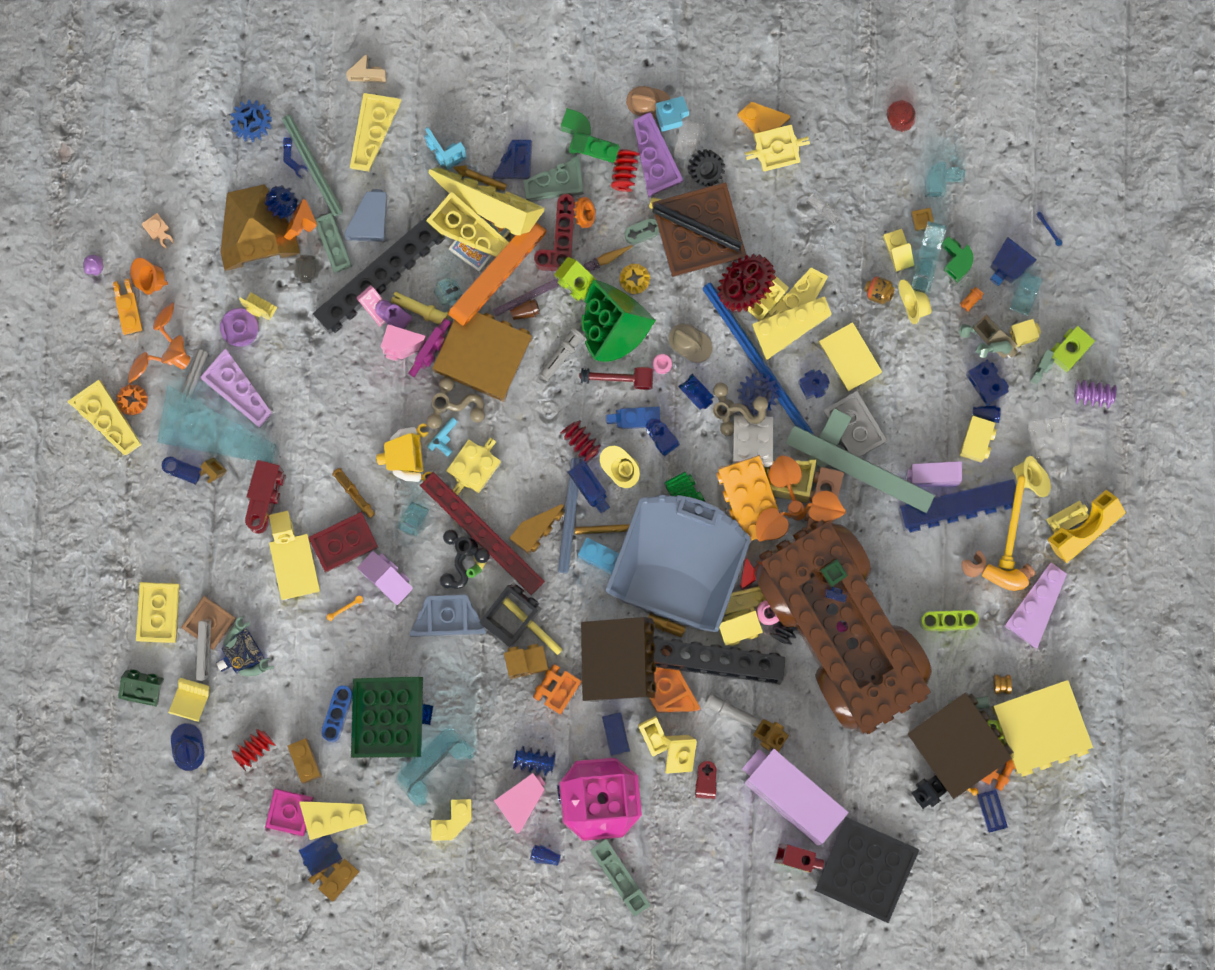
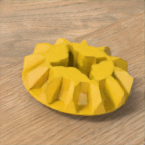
M631 263L621 271L619 282L626 292L639 294L648 288L650 274L646 267ZM632 271H634L636 276H640L637 286L633 280H629L632 277Z

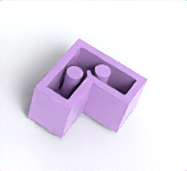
M372 551L357 567L368 580L396 605L413 589L408 584L410 579L402 572L398 574L399 568L382 553L378 556Z

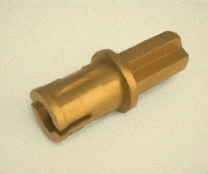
M652 613L648 616V618H653L655 628L662 630L663 633L666 631L678 637H683L686 630L685 626Z

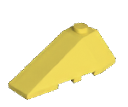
M452 192L446 196L426 220L440 234L493 257H497L509 243Z

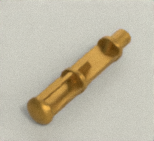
M342 468L335 469L332 476L337 479L345 489V492L354 500L361 509V512L365 513L369 519L374 517L376 514L371 509V504H368L359 494L355 484L349 480L342 471Z

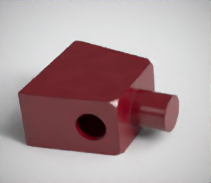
M779 844L774 861L776 864L805 872H812V869L822 871L824 866V860L816 858L815 852L788 844Z

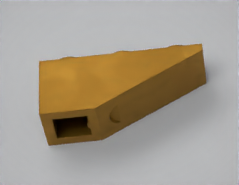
M560 504L521 522L510 536V541L528 555L531 551L535 552L541 545L539 541L543 535L547 537L552 531L553 527L551 525L554 521L558 522L565 514L563 511L564 505Z

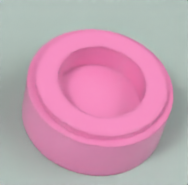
M659 354L654 358L653 369L657 373L666 374L671 370L672 360L668 355Z

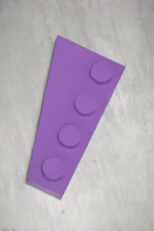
M651 112L634 119L633 124L649 198L682 183L683 178Z

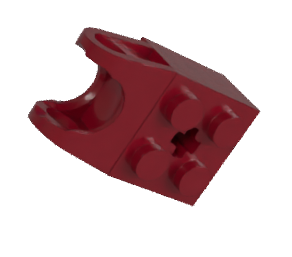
M261 460L256 461L246 496L249 500L245 523L255 534H261L267 530L270 522L269 515L272 514L275 504L278 505L281 493H278L280 485L283 486L286 475L280 465ZM254 520H261L259 525L253 526Z

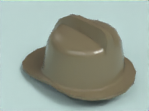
M679 324L671 330L669 343L677 353L695 363L706 361L710 357L712 343L703 332L689 324Z

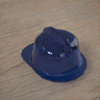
M184 723L177 726L171 735V747L175 764L185 771L195 770L202 765L205 756L201 732L192 724Z

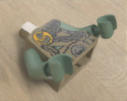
M985 315L973 327L967 324L960 326L959 334L961 337L969 338L970 332H973L985 341V343H980L976 350V353H980L979 357L986 358L988 351L991 353L996 352L1002 358L1006 356L1012 358L1017 354V348H1015L1017 344L988 315Z

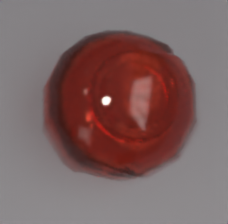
M899 100L888 106L886 116L892 129L903 132L910 130L914 126L916 112L911 103Z

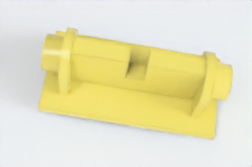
M1078 501L1047 518L1046 521L1053 533L1057 532L1061 527L1070 529L1088 519V508L1085 504L1082 505L1081 501Z

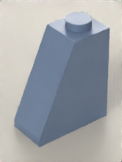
M372 189L371 192L367 191L345 231L346 240L385 242L386 192H383L381 189Z

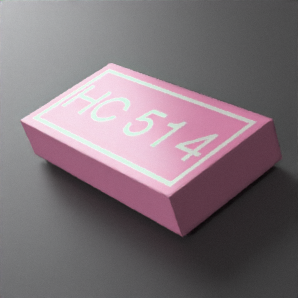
M370 285L356 299L377 325L382 326L385 321L376 314L375 307L383 299Z

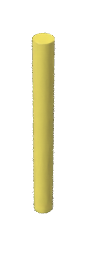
M509 598L505 600L503 604L524 622L528 616ZM532 621L528 628L559 655L563 649Z

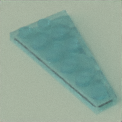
M167 385L157 443L253 461L261 460L273 464L276 444Z

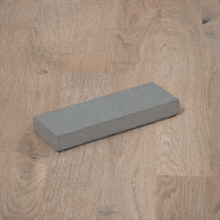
M211 619L200 620L198 625L196 680L200 681L209 677Z

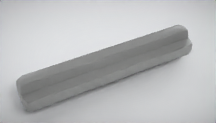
M197 350L179 398V402L189 405L208 357V352L205 350Z

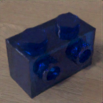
M988 359L969 370L966 374L987 407L1006 396L1009 392V385L1004 378L1001 379L999 377L996 365L993 362L990 363Z

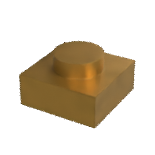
M931 207L911 212L915 231L935 227Z

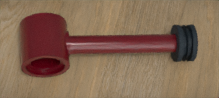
M636 367L634 368V374L590 372L589 368L587 370L586 368L585 370L581 368L579 378L582 384L583 382L589 384V380L633 382L634 389L651 390L653 389L654 369Z

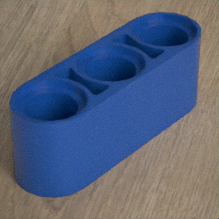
M338 686L333 693L321 732L322 737L328 742H336L342 734L353 698V693L347 686ZM341 690L348 691L349 695L346 700L339 699L338 694ZM335 709L342 710V717L340 719L333 718L332 713ZM329 728H335V737L328 738L326 731Z

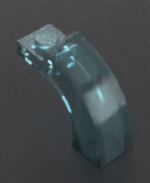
M928 221L911 282L913 290L927 294L930 293L947 226Z

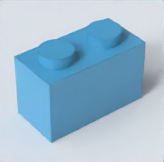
M588 537L578 554V558L612 574L619 553Z

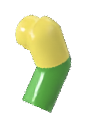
M473 557L476 564L467 570V576L473 578L480 574L486 562L478 563L475 557Z

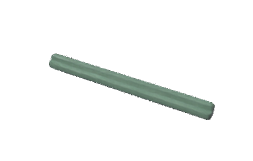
M286 115L282 118V121L334 217L341 215L343 211L293 117Z

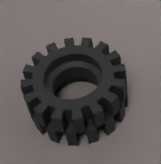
M703 149V152L697 151L698 155L693 154L692 157L694 159H689L688 162L691 165L687 167L690 170L688 173L691 178L704 187H707V185L713 186V182L715 184L719 183L717 179L723 178L721 173L725 174L723 159L712 150L708 151L707 149ZM706 161L712 162V170L706 175L701 174V165Z

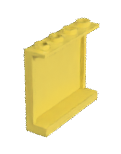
M1068 680L991 707L993 714H996L1005 742L1014 751L1012 753L1014 757L1012 761L1016 769V775L1021 773L1023 777L1032 774V769L1040 767V770L1052 767L1051 762L1058 760L1060 764L1071 760V755L1077 754L1080 757L1089 754L1088 749L1093 748Z

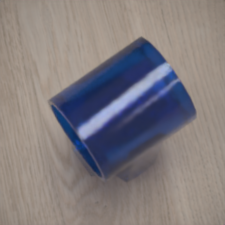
M171 456L163 459L161 464L163 471L167 475L194 485L197 484L201 476V468ZM169 462L176 463V468L173 471H168L166 468Z

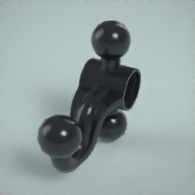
M451 529L444 532L443 540L448 545L455 544L457 551L455 568L459 572L461 579L455 581L452 574L445 573L440 577V584L443 588L461 589L465 587L469 579L466 573L467 570L462 564L466 556L474 555L478 563H485L489 560L490 554L485 548L478 549V544L475 540L464 536L458 537L457 532ZM468 542L469 548L464 551V544Z

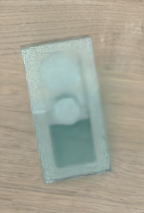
M1024 272L1010 309L1028 316L1043 279Z
M411 502L398 522L397 529L417 537L429 509Z

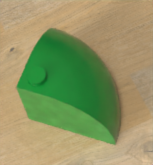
M593 279L584 300L586 307L581 321L582 330L585 331L586 336L585 344L594 360L602 362L614 361L632 352L644 340L656 320L642 305L623 291Z

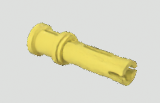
M397 291L394 293L395 297L391 299V303L423 316V319L427 322L432 321L440 325L444 318L447 320L449 318V312L444 313L435 309L433 305L426 306Z

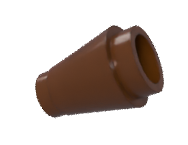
M529 299L510 309L513 320L536 317V315L540 314V309L536 299Z

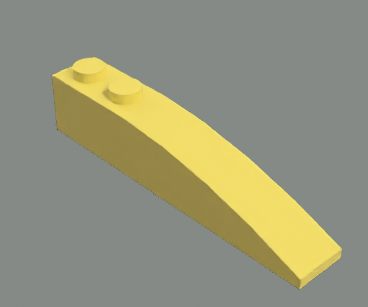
M440 167L429 169L428 172L448 193H454L475 213L494 222V225L499 228L509 229L514 235L530 232L545 209L507 191L505 194L496 192V187L490 185L479 186V181L468 178L462 179V175Z

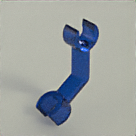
M284 137L283 161L295 171L297 177L303 179L298 172L300 169H305L308 172L306 166L299 165L291 159L292 139Z

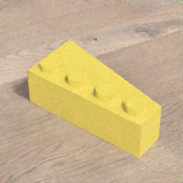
M798 460L796 462L801 468L802 477L799 483L791 484V488L796 501L808 503L816 460ZM764 467L769 480L770 467ZM769 480L774 497L792 500L787 486L777 488Z

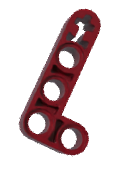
M569 194L561 195L557 201L554 250L542 249L535 253V266L539 270L557 271L561 266L557 263L559 258H572L575 214L573 209L575 208L574 198ZM567 201L569 205L567 213H564V203ZM562 220H568L570 222V225L568 227H562L560 226V222ZM561 239L569 241L566 246H561L558 242ZM541 256H545L548 258V262L541 264L538 262V259Z

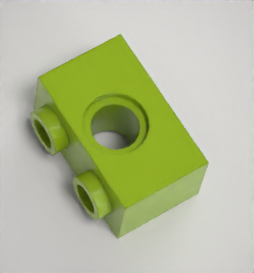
M567 257L554 274L558 279L557 283L564 289L568 288L571 291L570 295L577 301L580 299L585 300L593 279L597 280L577 260Z
M1079 326L1074 330L1070 328L1064 334L1065 340L1062 344L1057 342L1050 350L1054 352L1052 356L1055 359L1054 362L1066 373L1095 342ZM1066 345H1074L1075 352H1069Z

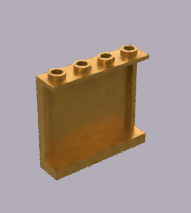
M477 312L464 327L454 320L433 365V372L449 377L453 381L505 402L515 374L529 343L533 340L530 332L523 328L515 329L507 321L502 320L499 322L494 320L495 317L488 313L480 314Z

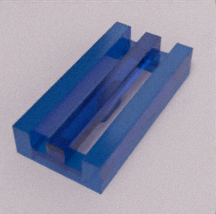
M997 790L977 794L987 832L991 833L1008 828ZM992 794L1002 823L1000 826L990 797ZM985 796L995 827L991 828V824L982 798Z

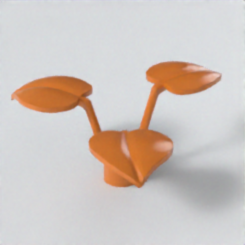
M173 302L160 311L153 323V329L155 331L159 329L170 342L167 350L162 355V358L148 355L147 352L140 354L131 365L128 377L129 384L143 374L149 360L160 361L170 366L174 364L181 370L185 369L189 364L191 357L185 353L183 336L178 335L172 340L164 330V326L170 321L173 314Z
M781 455L771 465L768 476L770 482L775 487H788L792 499L788 506L789 513L782 512L779 514L776 508L764 510L756 522V536L759 542L776 540L783 537L789 529V522L783 516L800 521L808 513V509L810 518L817 522L822 519L824 522L838 519L846 511L838 497L830 491L816 493L812 498V503H808L804 508L800 501H796L791 488V484L800 482L802 477L801 468L794 459Z

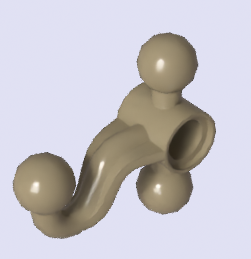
M444 377L439 381L440 393L432 398L431 406L434 411L433 414L428 416L427 425L431 429L439 428L442 424L441 413L447 409L456 412L462 411L470 402L476 403V408H473L470 412V419L476 423L482 422L485 418L483 400L476 394H469L458 404L449 402L447 394L453 389L454 382L451 378ZM439 398L446 402V405L442 408L435 405V401Z
M717 383L714 386L713 393L718 397L719 402L714 405L713 414L716 418L722 419L723 423L720 426V431L723 435L731 436L734 433V423L730 421L729 416H732L736 411H740L751 424H759L765 419L768 407V400L765 397L758 396L754 399L753 406L758 411V415L753 416L745 405L734 404L731 400L726 399L728 393L726 384ZM722 405L727 408L726 414L721 410Z

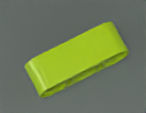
M971 610L930 611L921 617L920 626L925 631L970 630L978 624L979 617L976 612ZM966 615L972 616L974 619L973 625H967L964 622ZM945 616H951L954 619L952 626L945 624ZM925 617H932L934 625L927 626L924 621Z

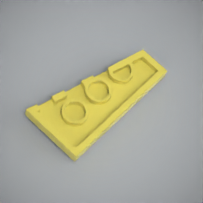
M363 93L350 169L370 171L402 102L401 99Z
M811 267L764 319L816 300L828 276Z
M824 296L753 323V330L766 361L829 318L832 313Z

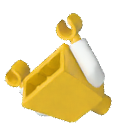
M422 423L418 428L399 429L390 438V441L384 443L385 453L377 454L376 460L378 465L386 464L387 470L393 471L394 476L405 481H424L425 475L432 473H420L424 472L420 437H426L429 433H423L420 429L426 428L427 425Z

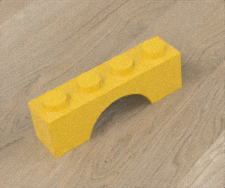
M1105 490L1091 502L1090 515L1081 526L1072 530L1061 527L1047 539L1055 554L1066 563L1126 513L1119 499L1108 490Z

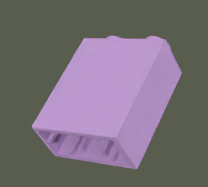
M758 749L742 768L750 776L744 784L816 845L823 844L849 813L775 749L768 756Z

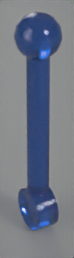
M1038 212L1036 214L1038 219L1042 221L1054 238L1056 246H1061L1063 244L1062 240L1058 239L1044 219L1043 214Z

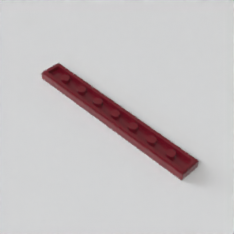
M434 472L419 485L482 548L487 549L490 556L531 596L545 583Z

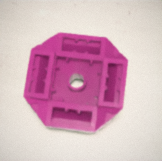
M616 758L575 761L559 782L562 822L582 841L621 838L642 816L638 775ZM599 793L605 796L604 804L599 803L597 800Z

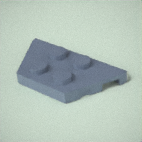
M467 595L427 596L410 631V637L486 634V630L479 623L480 619Z

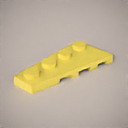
M97 380L67 401L122 454L128 455L142 445L101 380Z

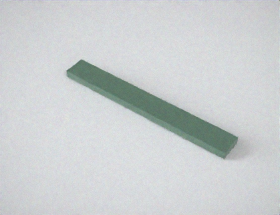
M794 425L786 441V444L925 513L928 512L935 497V494Z

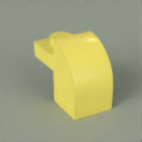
M778 277L772 281L775 286L769 287L772 292L765 294L767 299L762 298L760 305L755 303L754 309L750 306L748 308V311L759 321L768 315L789 289Z

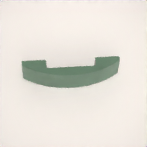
M607 839L590 849V852L634 917L651 906Z

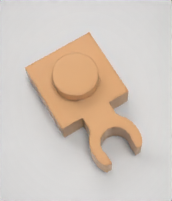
M158 213L142 223V226L154 241L157 238L160 239V244L163 248H167L164 245V240L170 239L174 243L172 237L166 234L170 229Z

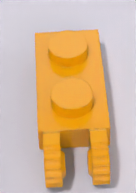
M129 278L125 279L124 282L128 292L125 295H121L118 281L113 282L116 295L115 301L123 335L143 331L136 297Z

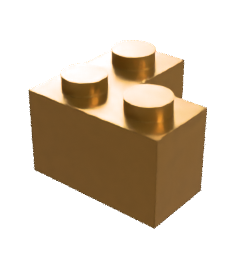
M539 644L529 645L527 650L519 649V646L511 647L504 653L510 679L548 670L543 646L539 647Z

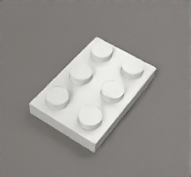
M734 415L733 463L760 455L764 467H771L773 464V417L765 416L761 423L751 424L743 415Z

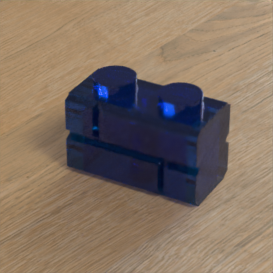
M621 712L603 716L602 721L610 756L629 753L630 748Z

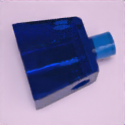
M1007 237L990 266L995 271L990 280L996 286H999L1004 279L1012 284L1031 268L1037 259Z

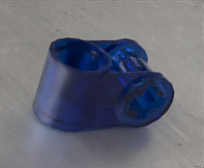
M652 418L647 422L646 431L664 457L680 446L676 437L659 419Z

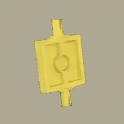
M792 125L753 134L756 147L755 150L745 152V156L750 155L745 158L748 160L757 157L760 161L762 172L800 163L799 146L810 144V141H805L809 140L808 136L797 139Z
M489 438L484 447L468 440L446 470L447 473L458 481L453 489L457 495L460 494L464 487L471 488L479 494L500 465L501 461L490 452L496 443L492 438Z

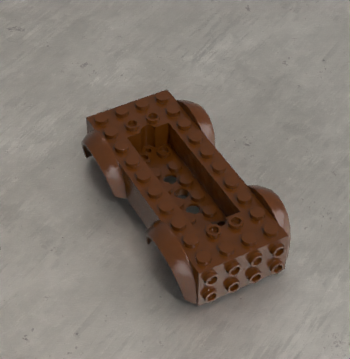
M822 519L819 522L811 523L809 525L811 528L807 531L802 529L793 534L794 538L792 540H783L776 545L777 549L774 551L767 550L760 554V559L756 561L754 574L764 597L777 618L784 626L797 628L818 663L819 668L815 677L823 696L836 718L845 729H854L863 734L865 732L870 734L877 729L876 726L880 723L886 724L894 719L893 715L898 712L902 714L911 709V704L916 701L921 703L928 698L927 695L931 693L927 686L932 674L931 665L925 651L915 637L903 627L890 624L868 587L866 581L870 576L871 566L868 556L858 539L845 526L831 523L830 521L824 522ZM838 559L848 576L830 587L820 569ZM831 603L836 604L838 607L835 615L827 613V606ZM841 620L847 623V629L843 632L837 630V623ZM851 637L856 638L858 641V646L855 649H850L847 646V640Z

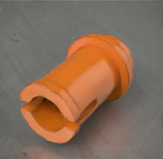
M977 287L971 288V292L959 303L967 312L970 311L978 300L983 299L982 296L984 294Z

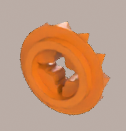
M581 197L575 202L576 208L573 209L575 211L574 217L577 219L576 223L581 228H589L595 220V208L588 197Z
M128 384L121 388L117 394L116 403L123 413L137 415L146 408L148 397L142 387ZM134 393V398L139 402H132L129 407V401L125 397H131Z

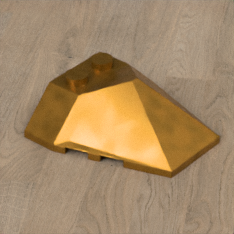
M265 184L227 193L220 251L225 271L244 267L243 263L280 255L281 258L300 254L296 235L291 240L284 238L289 223Z

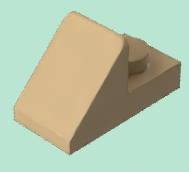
M367 54L353 65L346 74L348 81L386 82L387 79L385 69L381 67H371V69H368Z

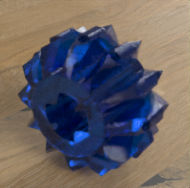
M283 185L275 186L266 194L265 205L268 206L267 211L273 212V216L278 215L280 219L288 218L296 211L299 199L294 197L295 193L290 192V187L285 189Z

